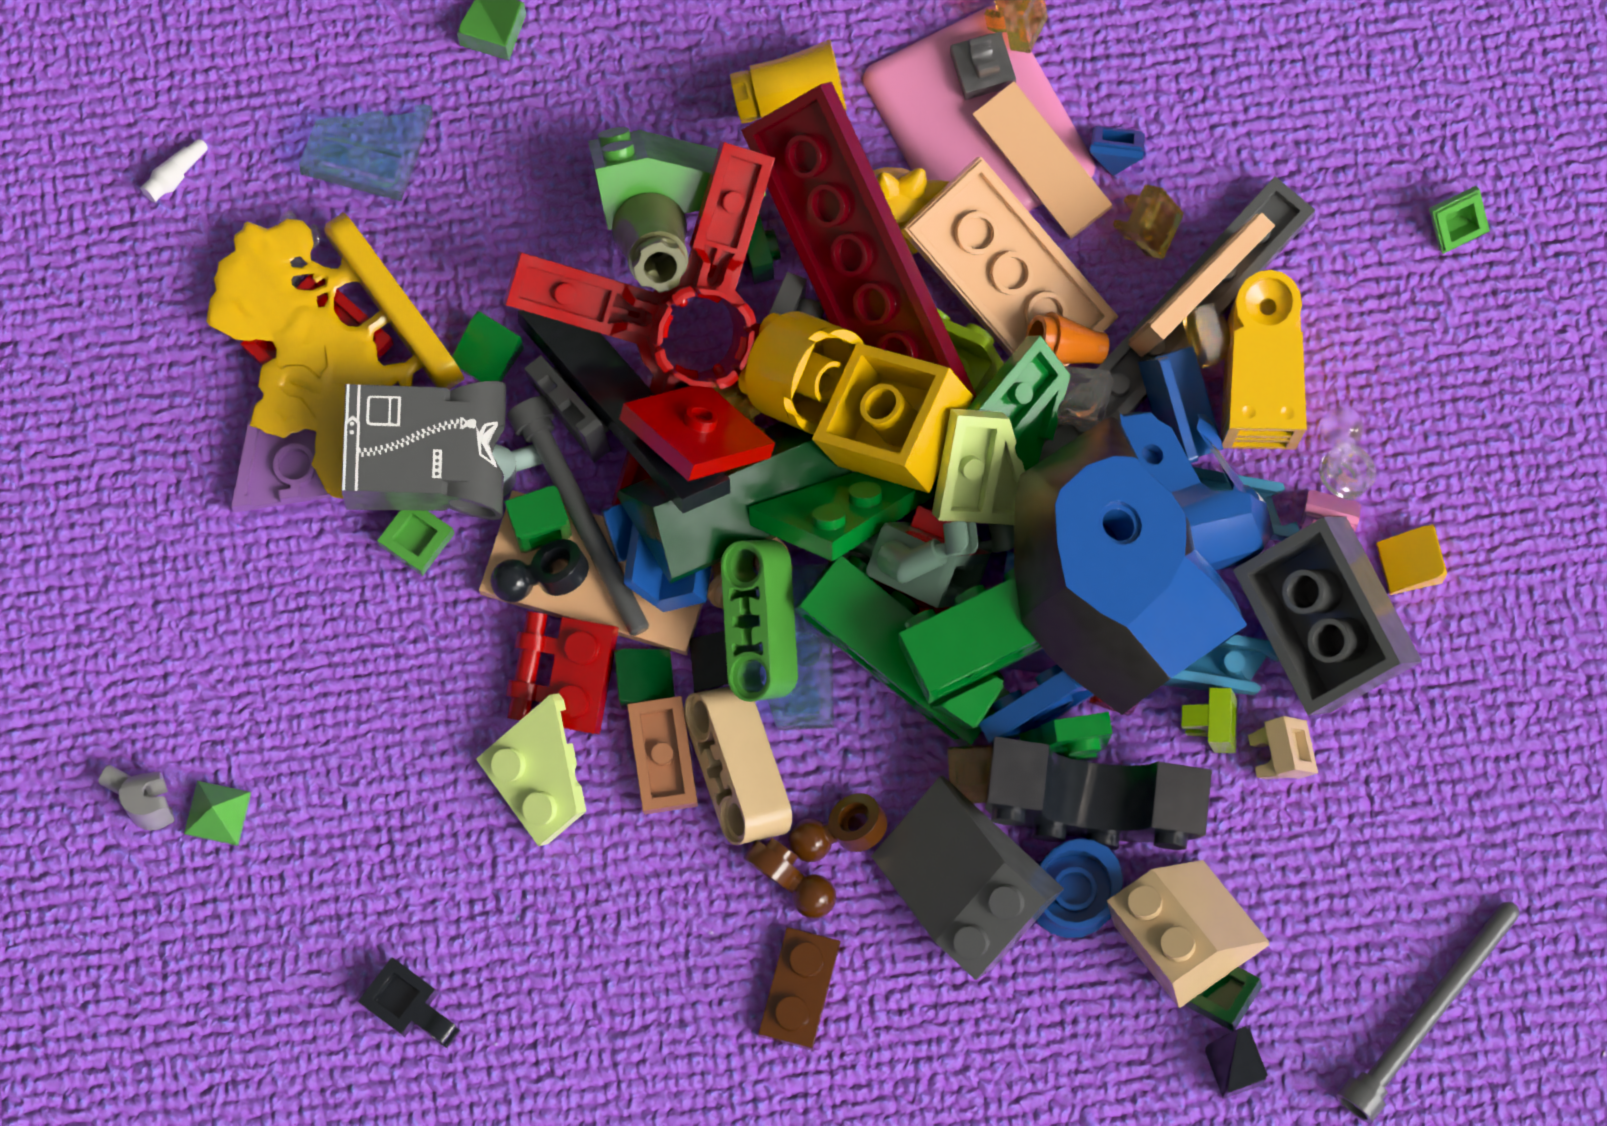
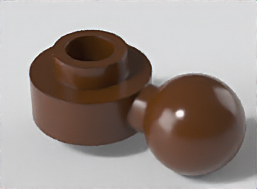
M864 793L851 794L841 799L833 807L827 823L813 818L803 819L796 823L789 834V847L798 856V859L804 862H816L823 859L829 853L832 844L836 842L851 852L865 851L875 846L884 836L888 823L887 816L876 800L870 795Z
M771 838L766 846L756 840L743 857L765 876L792 893L793 904L801 915L816 919L826 916L833 909L836 903V890L831 881L817 874L804 876L792 866L798 856L775 839Z

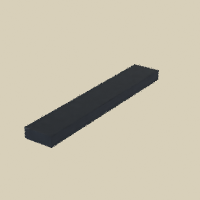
M518 310V324L682 514L730 494V478L724 471L687 481L622 423L619 418L624 403L654 396L655 394L601 333L524 310Z

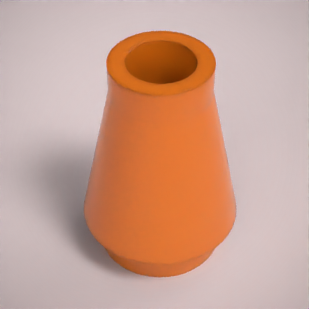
M1048 312L1044 316L1037 315L1028 325L1025 338L1027 336L1041 335L1062 364H1102L1108 355L1109 338L1106 333L1094 331L1054 312Z

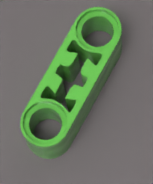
M776 540L738 541L731 544L725 550L721 559L728 683L732 692L743 701L752 702L782 698L793 691L798 680L790 554L786 547ZM755 554L760 564L758 575H756L753 569ZM756 590H759L760 596H757ZM760 644H763V650H760ZM761 665L766 671L765 685H763L760 679Z

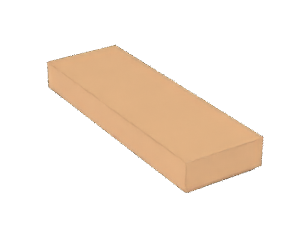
M1015 81L973 113V117L1034 192L1070 240L1113 207L1112 203Z

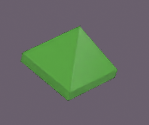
M1477 186L1429 208L1439 250L1443 254L1490 232L1480 189Z
M197 781L184 834L239 846L251 792Z

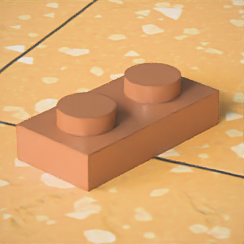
M682 696L627 704L644 815L698 807Z

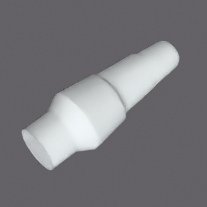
M197 139L188 147L184 146L152 170L150 179L140 187L143 194L155 203L164 194L173 192L185 178L184 173L207 151V144L203 140Z

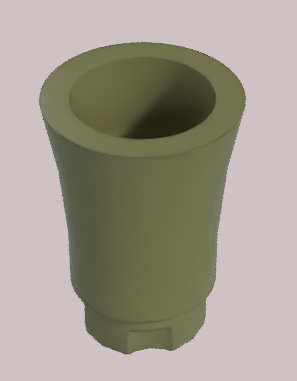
M644 193L630 198L618 209L612 224L613 240L619 251L626 257L630 272L641 286L652 287L660 293L670 291L680 284V278L688 265V252L685 245L687 221L683 210L674 200L662 194Z

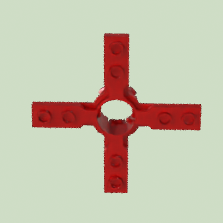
M720 141L689 246L691 251L688 257V265L680 278V284L672 290L661 293L656 289L653 291L645 290L518 251L503 304L637 344L642 362L653 374L649 388L655 395L689 386L712 388L718 386L719 389H723L733 385L739 380L737 374H740L747 365L752 346L759 336L761 324L756 323L753 310L736 292V287L775 158ZM695 296L706 298L716 303L722 301L729 310L733 323L732 344L725 357L715 364L713 368L699 373L697 370L685 369L677 364L673 367L667 359L664 348L660 347V344L663 343V338L668 337L669 326L673 319L671 305L685 307L688 304L687 299ZM628 450L611 505L621 503L617 497L618 490L650 477Z

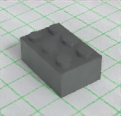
M1322 517L1233 569L1307 715L1331 713L1422 662L1347 517Z

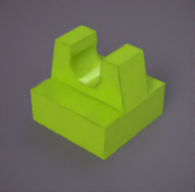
M1209 688V704L1182 705L1181 727L1186 729L1185 734L1187 736L1208 737V743L1214 753H1236L1237 698L1232 688Z

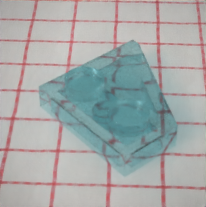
M426 104L415 105V112L385 117L383 110L362 113L355 118L339 116L316 120L299 163L301 175L402 201L433 118L432 106Z

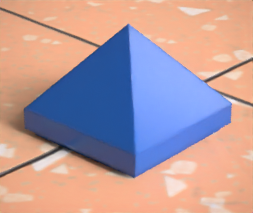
M1095 126L1092 128L1090 153L1114 176L1143 159L1145 133L1143 131Z

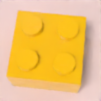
M856 343L812 440L838 467L930 493L940 470L950 410H966L973 399V395L948 367Z

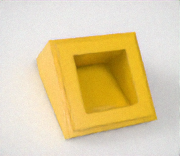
M1434 524L1421 526L1376 543L1389 595L1442 584L1447 576Z

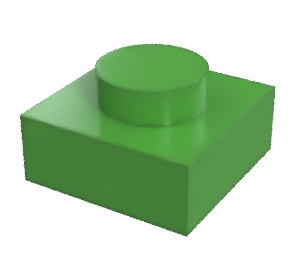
M400 510L377 542L384 550L423 576L454 536L455 532L452 527L429 511Z

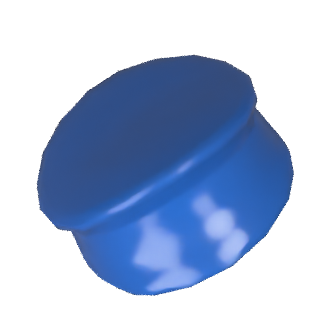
M1088 839L1069 840L1052 849L1038 865L1057 881L1064 890L1041 914L1037 922L1050 934L1064 938H1083L1099 930L1112 917L1107 900L1123 889V874L1119 860L1108 847Z

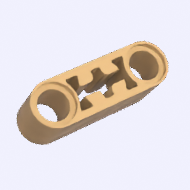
M730 686L690 694L686 699L684 707L685 721L726 839L733 845H740L786 834L792 824L791 806L755 701L747 702L739 699L732 692Z

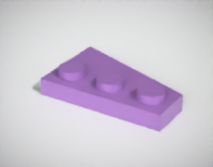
M251 405L231 505L233 512L332 497L326 492L316 470L311 464L315 454L316 432L303 429L297 433H291L285 438L265 433L261 429L249 426L255 406Z

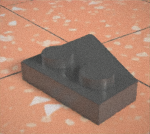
M539 356L524 368L530 384L540 396H545L554 414L594 463L611 451L606 433L610 431L609 428L576 395V390L556 367L552 368L542 356Z

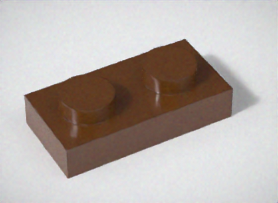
M787 927L761 1022L759 1037L813 1051L841 941Z

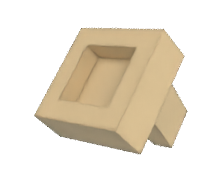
M1282 716L1265 721V727L1248 735L1250 746L1261 748L1269 745L1271 751V760L1264 765L1255 767L1257 778L1300 779L1318 774L1307 720Z

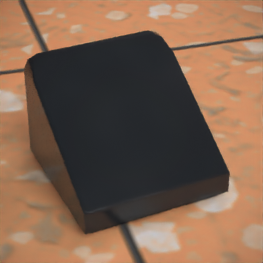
M725 631L691 638L690 651L694 693L729 686Z

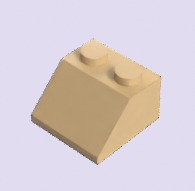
M1203 860L1151 869L1107 900L1115 928L1178 1008L1184 1006L1194 997L1269 946L1268 939Z

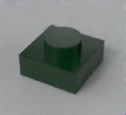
M760 213L758 214L746 254L754 284L773 280V261L781 260L774 228L764 231Z
M1237 967L1185 1005L1233 1032L1262 988L1261 979Z

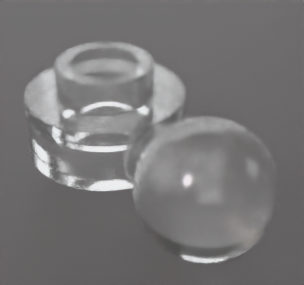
M1336 407L1328 411L1321 421V435L1324 441L1333 448L1320 460L1319 475L1323 484L1331 493L1345 500H1354L1359 498L1374 484L1377 475L1376 467L1368 453L1356 445L1360 441L1364 430L1360 415L1351 408Z

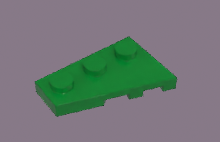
M853 472L749 506L750 526L830 561H834L880 532L885 523L896 522L918 508L920 504H924L934 498L939 474L930 493L859 472Z

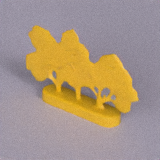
M340 213L327 222L324 227L328 240L341 257L339 268L324 267L311 260L310 253L314 242L312 231L304 221L286 218L278 225L268 229L247 221L244 223L242 230L234 235L235 251L218 262L217 272L214 277L216 291L209 300L206 322L209 326L235 340L253 341L258 339L274 343L277 349L276 358L261 367L258 387L263 392V397L254 406L249 426L282 438L303 429L315 431V454L311 464L316 470L326 492L334 498L343 499L341 489L345 384L393 386L396 382H399L400 386H412L413 373L421 368L436 387H443L449 390L461 383L465 378L450 353L346 213ZM295 257H301L307 264L303 267H292L290 262ZM314 274L312 278L316 283L325 279L326 284L314 290H300L292 285L291 279L297 275ZM350 282H359L380 310L358 327L347 326L341 322L334 311V297L337 288ZM327 293L328 300L325 306L318 307L317 296ZM389 323L413 356L405 363L383 366L378 361L377 347L373 341L375 331Z

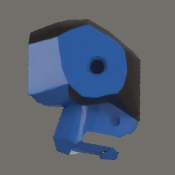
M1119 410L1022 473L1019 478L1014 511V573L1021 620L1047 655L1072 679L1121 715L1211 650L1214 652L1247 626L1230 588L1215 570L1242 565L1259 555L1274 533L1266 502L1254 489L1243 484L1219 452L1222 441L1215 426L1206 414H1197L1199 421L1196 429L1219 461L1232 491H1212L1201 483L1173 429L1159 421L1151 412H1132L1122 415L1119 413Z

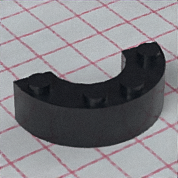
M994 737L992 740L985 809L991 814V821L994 823L1033 829L1032 837L1041 841L1064 842L1066 835L1084 837L1088 840H1094L1110 850L1119 849V841L1154 842L1153 845L1159 848L1184 850L1187 849L1188 840L1201 838L1206 835L1211 769L1159 761L1133 766L1090 763L1055 754L1049 750L1050 745L1002 737Z

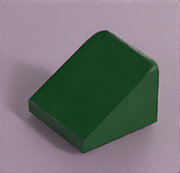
M614 650L619 702L622 710L628 709L627 704L675 697L670 650Z

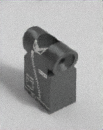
M483 381L460 386L453 390L443 387L345 384L341 491L346 510L445 511L452 509L481 519H501L503 517L504 474L494 459L492 452L505 428L506 384L499 381Z

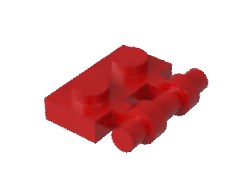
M526 611L523 632L517 631L515 648H520L514 680H508L506 696L511 697L507 718L521 720L530 712L532 701L542 702L549 695L559 693L564 699L566 710L560 711L563 727L565 729L600 735L619 627L562 617L558 638L547 637L544 634L548 614ZM541 652L555 655L549 687L535 684Z

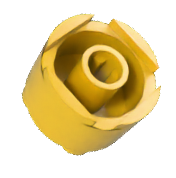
M791 311L782 315L771 313L763 319L759 329V336L752 346L747 365L740 373V391L748 395L752 405L759 412L814 435L856 343H864L852 331L804 312Z

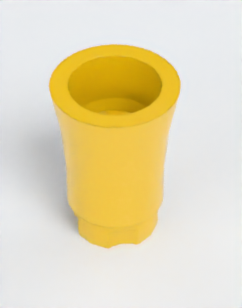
M831 39L775 60L750 65V71H739L730 74L735 103L742 124L758 120L818 85L828 82L833 83L845 111H847Z

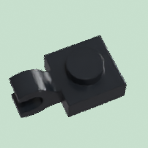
M391 957L358 1001L364 1008L403 1037H406L412 1027L417 1025L448 1049L460 1033V1030L454 1023L429 1006L438 995L437 990L393 957Z

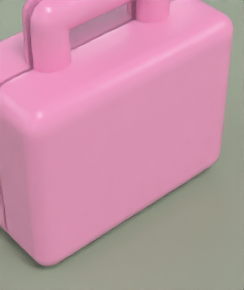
M988 6L871 64L866 69L863 76L864 86L911 170L923 168L926 172L927 180L950 182L976 157H982L1029 212L1043 204L973 117L975 111L1002 90L965 100L950 54V46L953 44L1001 31L1016 76V84L1089 176L1092 178L1095 173V163L1011 14L1001 6Z

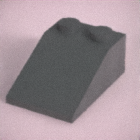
M943 775L934 782L871 855L934 942L975 980L992 970L1064 890L1057 881Z

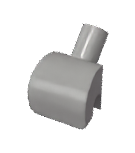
M111 765L104 768L99 777V784L119 794L120 803L133 823L138 827L152 831L164 828L174 822L172 807L168 806L164 796H158L168 792L161 772L130 776Z

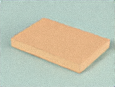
M1263 213L1254 215L1234 232L1129 339L1130 343L1128 345L1140 357H1143L1163 341L1275 225Z

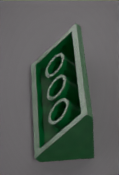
M781 421L761 430L775 442L770 459L724 471L730 478V494L682 514L651 477H648L618 490L617 497L671 584L721 562L725 550L735 542L776 538L750 526L749 506L850 474L852 470L838 467L812 440L813 434Z

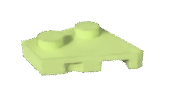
M965 409L950 410L932 514L939 521L1014 525L1015 496L1020 475L1025 472L1022 461L1016 454L1015 445L1017 442L1010 419L1003 412Z
M559 693L549 695L476 758L538 846L549 844L586 812L582 786L578 783L575 776L577 762L573 743L567 744L560 712L566 710L564 699Z

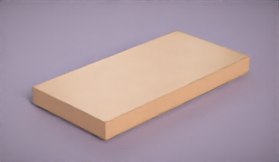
M976 157L900 228L903 235L1009 357L1024 341L1028 325L1037 315L1044 316L1048 312H1054L1098 332H1104L1118 318V315L982 157Z
M512 490L509 499L524 495V493ZM507 509L505 510L479 588L480 595L503 602L506 601L497 597L491 587L490 580L494 568L500 562L507 559H517L529 565L539 550L521 553ZM566 510L572 532L569 540L578 545L589 563L586 579L577 589L565 595H548L539 585H535L525 599L507 603L561 619L566 617L619 627L618 636L687 656L690 640L693 637L703 603L662 612L632 591L649 623V627L639 635H630ZM593 514L614 554L603 516ZM627 560L618 562L623 574H625ZM713 565L711 567L710 581L713 574Z

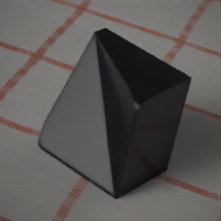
M1246 1026L1239 1028L1209 1043L1205 1047L1206 1056L1223 1099L1261 1086L1266 1080L1268 1074L1250 1028L1247 1029Z

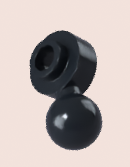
M557 539L541 547L529 565L517 559H507L500 562L491 574V587L496 596L506 602H518L525 599L535 585H539L548 595L561 596L574 591L584 582L589 571V563L575 542L569 539Z

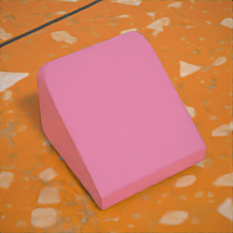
M1310 490L1307 494L1299 526H1302L1303 529L1322 517H1347L1355 532L1360 518L1361 504L1357 501Z

